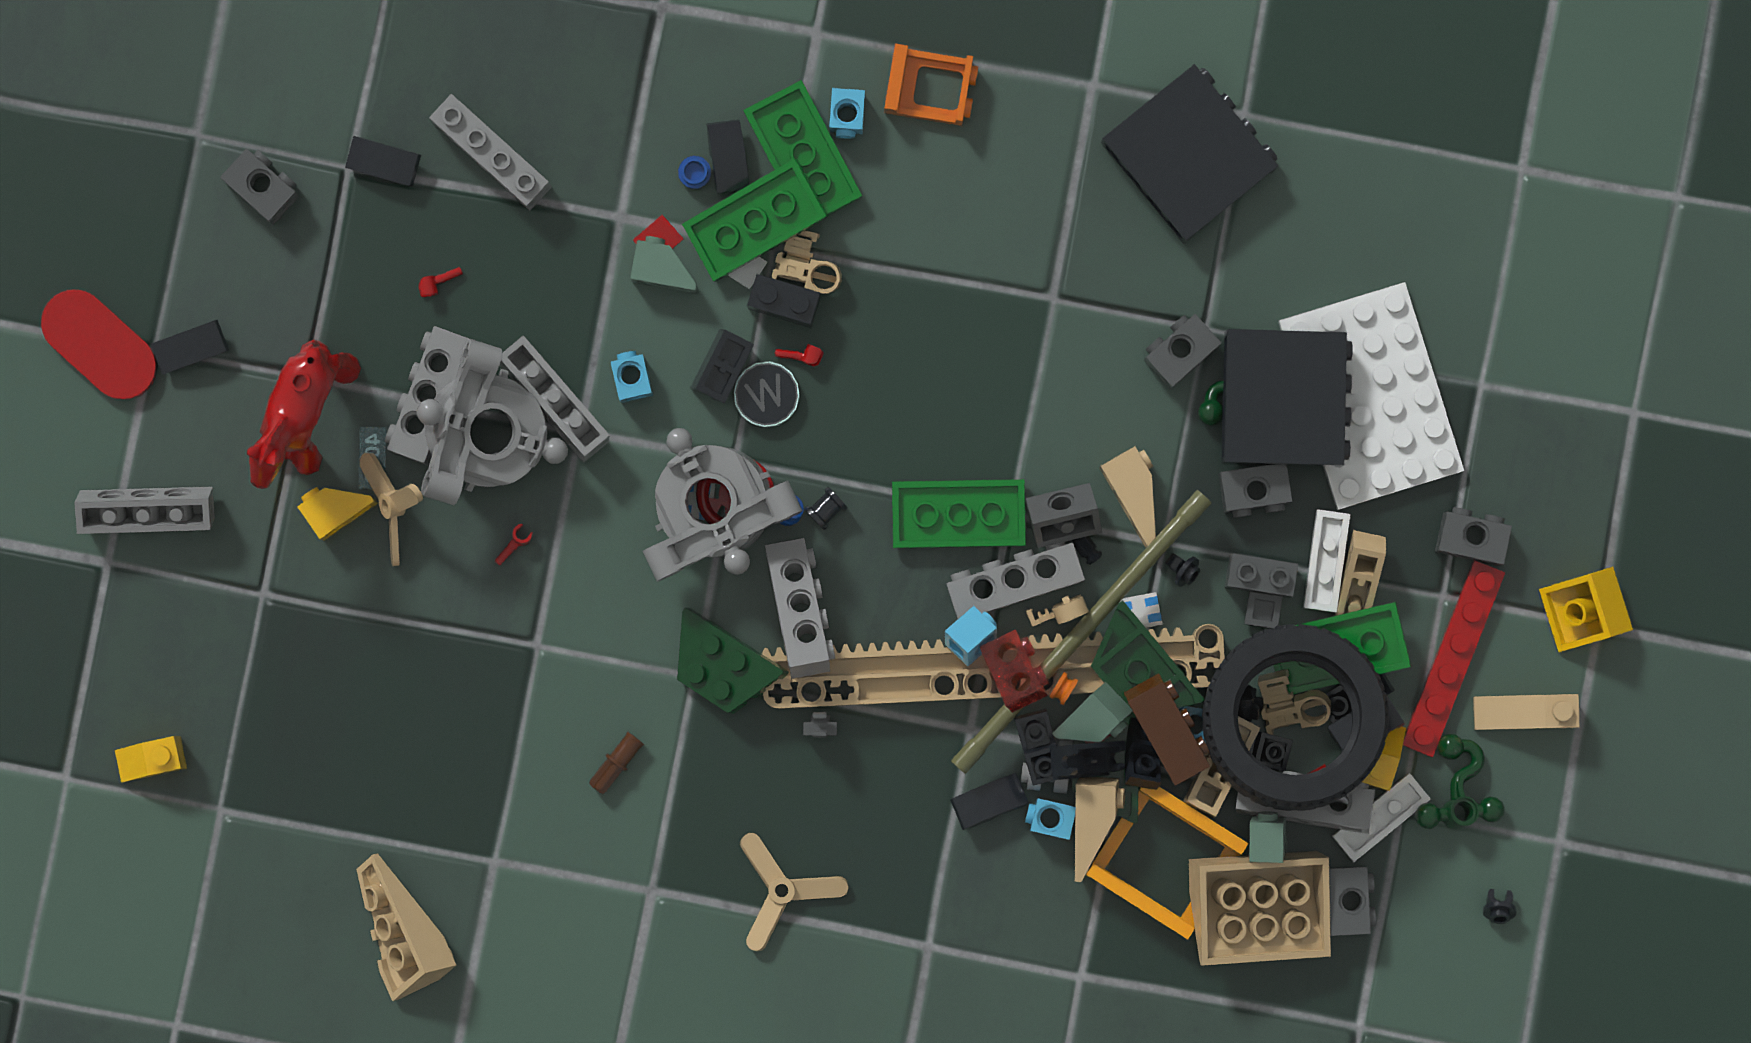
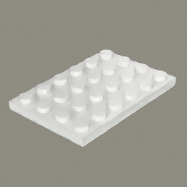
M1405 282L1278 321L1280 330L1347 332V341H1352V360L1346 361V374L1352 375L1351 394H1346V407H1351L1350 427H1345V440H1350L1351 445L1349 460H1344V466L1340 468L1335 467V465H1323L1337 510L1464 471Z

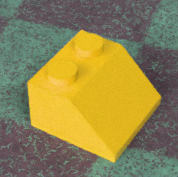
M1614 567L1539 589L1558 652L1633 630Z

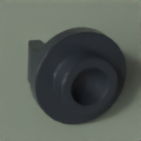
M1172 553L1165 562L1177 574L1175 584L1179 587L1184 586L1186 583L1188 585L1192 584L1200 573V568H1198L1199 559L1194 556L1185 562L1179 556Z
M1490 889L1486 898V905L1483 907L1484 917L1490 919L1495 924H1505L1510 919H1513L1517 914V909L1512 904V891L1507 890L1505 901H1497L1494 897V889Z

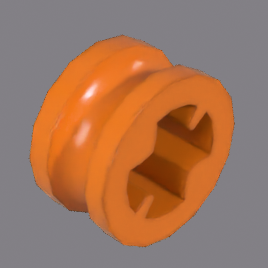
M1063 672L1049 697L1051 699L1058 698L1060 704L1064 705L1078 680L1076 678L1073 680L1069 679L1067 673Z

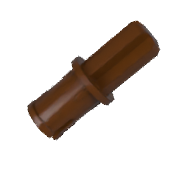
M627 732L610 755L608 753L605 755L607 757L606 761L591 778L589 784L599 793L604 794L623 770L625 772L628 770L626 766L644 744Z

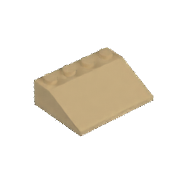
M1318 851L1286 853L1283 863L1249 862V855L1189 859V893L1200 965L1331 957L1329 857Z

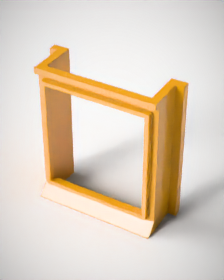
M1142 787L1139 789L1138 816L1150 799L1224 846L1225 848L1219 857L1240 856L1249 844L1161 787H1158L1157 790ZM1121 818L1086 875L1184 938L1189 939L1195 929L1191 901L1182 916L1179 917L1105 869L1134 824Z

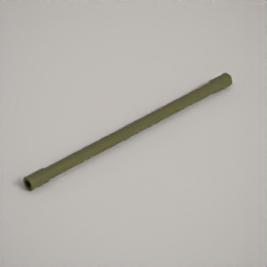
M1198 490L1194 492L1177 511L1176 516L978 734L970 739L953 757L951 762L964 774L971 769L985 753L987 747L1187 527L1192 525L1211 505V501Z

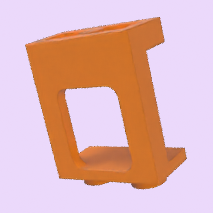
M895 43L884 113L962 126L963 117L970 118L973 103L972 98H967L969 85H976L978 66L972 65L973 56L967 55L966 58L912 50L908 49V45ZM928 67L958 72L963 76L957 109L948 110L918 105L914 102L917 74L920 68Z

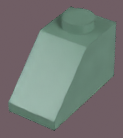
M646 236L645 241L637 240L630 277L633 283L697 294V284L671 246L665 245V239Z
M1105 682L1052 734L1058 739L1101 742L1109 734L1115 738L1129 725L1125 719L1133 710Z
M1272 811L1258 812V816H1252L1250 820L1249 862L1283 863L1287 853L1286 817H1278V813Z

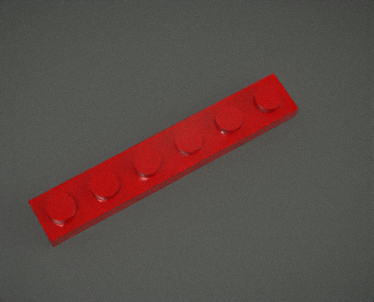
M1475 560L1472 562L1405 732L1404 747L1429 757L1434 756L1505 572Z

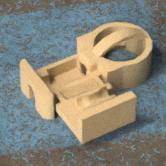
M805 230L798 234V236L811 238L812 240L793 237L786 241L784 251H787V256L784 258V252L777 254L775 260L777 263L776 268L772 273L773 279L779 280V277L803 282L805 283L804 288L820 292L821 294H829L839 288L842 282V273L836 264L830 261L814 259L810 261V258L814 256L813 253H810L812 242H817V239L820 237L819 233ZM820 266H829L836 272L837 276L815 272V270ZM813 278L835 284L832 288L820 289L814 284Z
M1080 594L1070 599L1068 596L1062 598L1063 602L1053 605L1052 612L1049 613L1047 608L1044 609L1045 614H1041L1038 611L1039 617L1037 618L1033 615V609H1026L1032 627L1052 618H1056L1057 623L1061 624L1088 613L1089 610L1083 596Z
M1288 669L1261 675L1258 678V685L1264 699L1261 715L1263 720L1266 721V731L1273 735L1274 729L1300 723L1302 728L1324 724L1329 719L1331 713V701L1328 695L1319 690H1309L1295 696L1293 692L1288 693L1286 684H1289ZM1325 705L1327 711L1319 717H1312L1304 712L1308 708Z

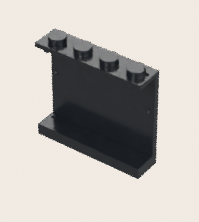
M1195 64L1109 132L1101 141V144L1183 244L1188 242L1195 236L1196 232L1269 173H1273L1278 167L1275 162L1278 159L1275 152L1269 145L1264 144L1262 146L1254 137L1257 132L1246 118L1242 121L1233 111L1236 106L1229 96L1225 93L1220 95L1212 86L1215 80L1205 68L1199 70Z
M1227 329L1224 332L1221 464L1335 465V467L1339 468L1344 466V460H1349L1351 451L1350 440H1345V427H1350L1351 407H1346V394H1351L1352 375L1346 374V361L1352 360L1353 352L1352 341H1347V332Z

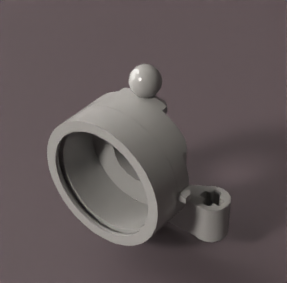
M468 339L461 354L456 379L442 388L434 399L424 400L418 406L417 416L425 424L426 442L432 456L421 487V493L424 497L455 505L460 497L463 482L466 483L464 490L472 492L475 485L484 487L507 485L527 474L532 467L537 465L541 456L551 464H558L565 460L568 455V448L563 440L559 438L547 440V426L545 425L542 409L536 398L520 384L508 379L507 370L501 369L499 376L496 375L502 358L501 348ZM490 408L498 409L504 412L510 419L512 438L501 452L485 454L479 451L472 443L470 436L471 424L480 412Z
M676 428L669 432L666 441L667 447L677 455L667 463L655 489L656 510L660 521L655 527L657 532L664 530L669 539L643 551L656 581L659 582L682 571L683 568L706 557H724V566L731 574L739 575L747 571L750 559L744 550L759 539L765 528L783 522L803 511L789 481L770 488L767 479L771 477L769 472H764L745 453L733 448L715 445H702L692 448L693 440L689 431L684 428ZM707 478L716 479L723 483L729 490L731 497L730 510L726 517L714 524H703L696 520L689 512L687 504L688 494L693 485Z

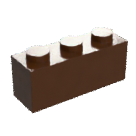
M1158 673L1124 692L1130 707L1175 786L1210 767L1206 758L1210 754L1207 744L1202 736L1195 738L1190 728L1195 726V723L1187 709L1184 708L1180 711L1174 700L1178 699L1179 695L1171 680L1164 683Z

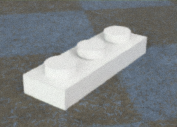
M1316 510L1303 608L1337 613L1350 514Z
M1408 773L1394 784L1390 791H1386L1374 801L1369 834L1338 830L1332 837L1351 861L1355 862L1415 813L1421 804L1427 803L1431 798L1413 776Z

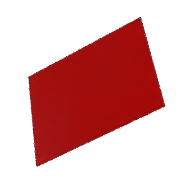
M662 214L633 239L637 244V240L645 241L646 236L665 239V245H669L673 249L683 240V237Z

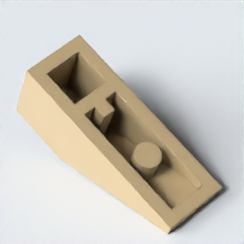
M1134 446L1101 465L1099 469L1143 545L1147 548L1156 538L1152 474L1149 471L1153 464L1144 450L1138 452Z
M1353 530L1340 586L1337 613L1334 616L1373 606L1386 556V537Z
M1579 694L1473 697L1474 730L1580 728Z
M1238 716L1241 737L1248 750H1250L1260 727ZM1207 755L1206 758L1210 767L1196 774L1183 802L1209 819H1213L1217 816L1232 785L1223 778L1210 755Z
M1085 777L1079 778L1076 783L1075 882H1082L1116 819L1119 808L1124 809L1125 789L1119 788V778Z

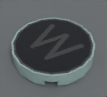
M770 361L755 363L746 368L737 379L734 389L735 405L741 416L751 424L763 428L776 427L789 420L795 412L800 398L798 383L793 374L781 364Z

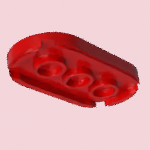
M66 290L55 295L47 303L41 318V328L46 341L101 392L116 399H132L143 395L152 386L157 371L156 358L152 348L98 298L86 291Z

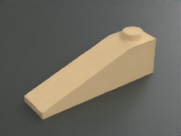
M379 854L371 855L356 870L365 908L371 911L373 916L374 929L370 930L372 941L378 940L382 957L381 960H377L379 972L392 1001H396L440 980L456 966V963L442 933Z

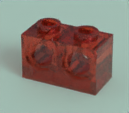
M1015 629L980 646L1005 706L1012 713L1048 696L1044 686L1049 684L1042 667L1038 666L1035 668L1031 656L1036 653L1028 636L1022 638ZM1008 649H1017V656L1014 660L1010 662L1003 661V655ZM1020 679H1031L1028 689L1016 691V685Z

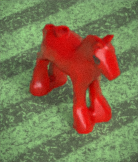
M311 340L302 345L297 355L288 359L268 399L259 431L263 436L247 450L250 465V482L253 486L260 489L269 488L286 459H290L300 474L310 475L319 471L323 456L318 451L317 446L311 441V434L320 419L324 403L334 381L348 384L358 378L361 367L357 357L343 352L332 355L328 346L324 343Z

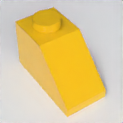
M316 487L301 497L303 503L297 507L318 538L325 541L374 507L378 502L369 495L329 488L319 490Z
M1401 726L1388 733L1380 758L1362 783L1384 791L1391 790L1401 757L1406 731L1405 727Z
M181 736L166 737L115 750L121 783L187 769Z

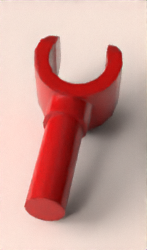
M457 267L437 276L423 277L419 282L420 296L429 297L437 295V284L462 275L461 268Z
M807 344L804 354L798 351L776 349L775 357L796 359L810 366H817L824 354L820 348Z
M523 524L515 526L512 540L494 560L498 565H501L519 546H526L530 543L532 532L525 540H520L516 536V533L521 530Z

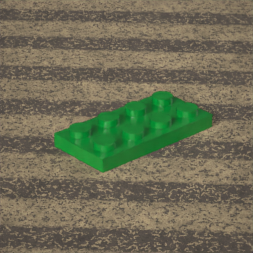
M802 80L743 110L773 169L775 170L789 161L797 159L828 215L862 198L859 188Z
M793 159L689 219L682 225L713 282H717L829 216L797 159Z
M1024 479L892 482L893 548L1026 546Z
M1397 602L1303 623V625L1317 626L1321 630L1323 628L1339 634V637L1342 639L1346 638L1359 648L1358 651L1361 654L1364 653L1373 664L1375 672L1378 674L1412 667ZM1290 661L1274 665L1275 672L1288 669L1289 684H1286L1288 693L1293 692V694L1339 684L1330 673L1310 663Z

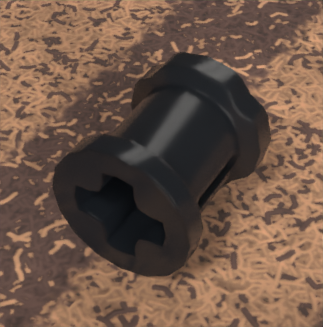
M829 487L824 489L825 494L811 507L806 506L804 508L823 530L827 528V523L840 510L845 511L848 508Z

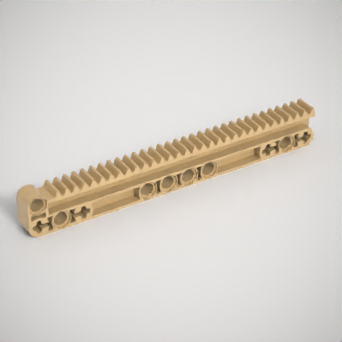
M1214 624L1201 625L1195 629L1192 635L1183 636L1180 628H1175L1172 636L1169 635L1167 628H1163L1160 631L1159 637L1156 636L1153 629L1148 630L1173 662L1184 669L1185 676L1189 681H1191L1192 677L1189 663H1195L1194 670L1205 669L1207 663H1211L1212 669H1218L1225 659L1224 637L1219 627ZM1203 630H1210L1215 634L1216 644L1210 649L1204 648L1199 643V634ZM1095 632L1093 640H1090L1088 636L1052 676V686L1047 690H1039L1035 696H1049L1063 672L1067 673L1069 679L1073 680L1076 678L1078 680L1071 694L1093 693L1103 685V681L1090 667L1103 639L1101 633ZM1043 634L1040 643H1037L1034 635H1030L1027 643L1024 644L1021 636H1016L1014 644H1010L1007 636H1003L1000 645L994 643L969 666L962 662L948 647L944 648L940 639L936 641L934 648H930L928 641L924 640L921 649H917L914 641H910L906 650H904L900 641L896 643L894 650H890L888 643L884 642L881 651H877L875 644L870 643L868 651L865 652L861 643L857 644L854 652H851L848 645L844 644L841 653H837L833 645L835 659L829 660L830 672L791 679L787 656L784 655L782 648H777L775 656H771L769 649L764 648L762 654L789 671L785 678L778 679L766 687L763 696L768 705L777 709L1009 698L1016 691L1009 692L1003 689L1001 685L1003 675L1006 673L1016 674L1020 680V687L1063 639L1060 634H1056L1053 642H1050L1047 634ZM979 674L986 679L987 686L982 693H973L968 688V679L972 675ZM941 676L951 678L954 684L952 692L947 695L937 693L934 687L936 679ZM1195 676L1196 683H1192L1195 688H1208L1210 684L1207 676ZM824 681H831L830 688H839L842 681H847L849 687H854V693H850L847 700H842L841 694H830L832 701L825 702L827 691ZM811 682L818 684L821 688L819 699L813 702L805 700L802 695L803 687ZM791 683H798L796 694L799 703H792L793 696L782 697V703H776L775 698L769 697V691L775 690V685L781 684L783 690H793Z

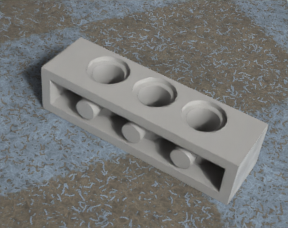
M450 94L429 117L439 130L529 211L552 188L548 180L454 95Z
M437 326L433 327L432 332L427 331L420 346V350L424 351L420 363L415 362L409 374L408 380L412 382L408 394H402L397 406V412H400L399 419L396 425H390L385 437V442L389 443L387 450L428 466L431 454L426 442L425 424L420 433L410 434L408 422L412 418L418 417L417 408L422 403L419 394L424 387H434L437 395L442 388L456 379L461 354L469 338ZM439 355L446 356L448 359L447 368L442 372H434L431 368L432 360Z
M524 335L502 353L499 366L508 371V376L511 380L520 384L536 398L544 418L583 463L609 442L610 435Z
M213 487L80 490L74 502L77 534L211 530L215 519Z
M804 538L765 545L791 679L830 672L829 660L835 659L832 639L825 640L823 629H828L829 625L826 610H819L817 599L823 598L819 578H812L811 569L816 568L813 548L806 549ZM792 573H799L803 576L801 580L796 582L787 579ZM799 603L809 606L804 612L793 610V607ZM804 634H812L816 637L809 643L799 640Z
M1061 542L1045 546L1047 551L1035 555L1032 549L1013 555L1015 561L1002 565L1001 559L982 565L984 571L971 575L969 569L950 575L952 581L946 583L957 620L973 606L981 613H988L1084 582L1085 578L1073 542L1069 544ZM1042 560L1051 561L1055 566L1054 575L1050 578L1040 577L1036 571L1038 562ZM1017 570L1021 572L1024 578L1021 587L1013 589L1007 586L1005 575L1008 571ZM985 580L991 584L992 594L988 598L981 599L974 594L973 586L977 581Z
M1283 771L1284 774L1303 775L1297 772ZM1361 782L1349 794L1344 796L1349 804L1341 812L1332 810L1329 805L1306 811L1277 810L1273 807H1265L1255 803L1238 792L1236 812L1238 814L1258 816V812L1272 811L1277 812L1278 817H1286V821L1369 834L1375 790L1369 789V784Z

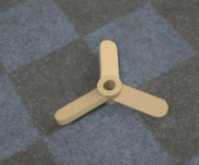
M364 453L360 458V468L379 500L382 515L389 519L392 566H399L397 517L404 515L406 509L421 502L423 495L414 484H409L399 490H395L374 453Z
M748 833L740 841L742 850L767 886L769 892L746 939L748 948L753 951H762L766 947L789 901L842 897L848 891V882L841 876L788 879L757 834ZM779 884H784L788 887V894L784 897L776 894V887Z

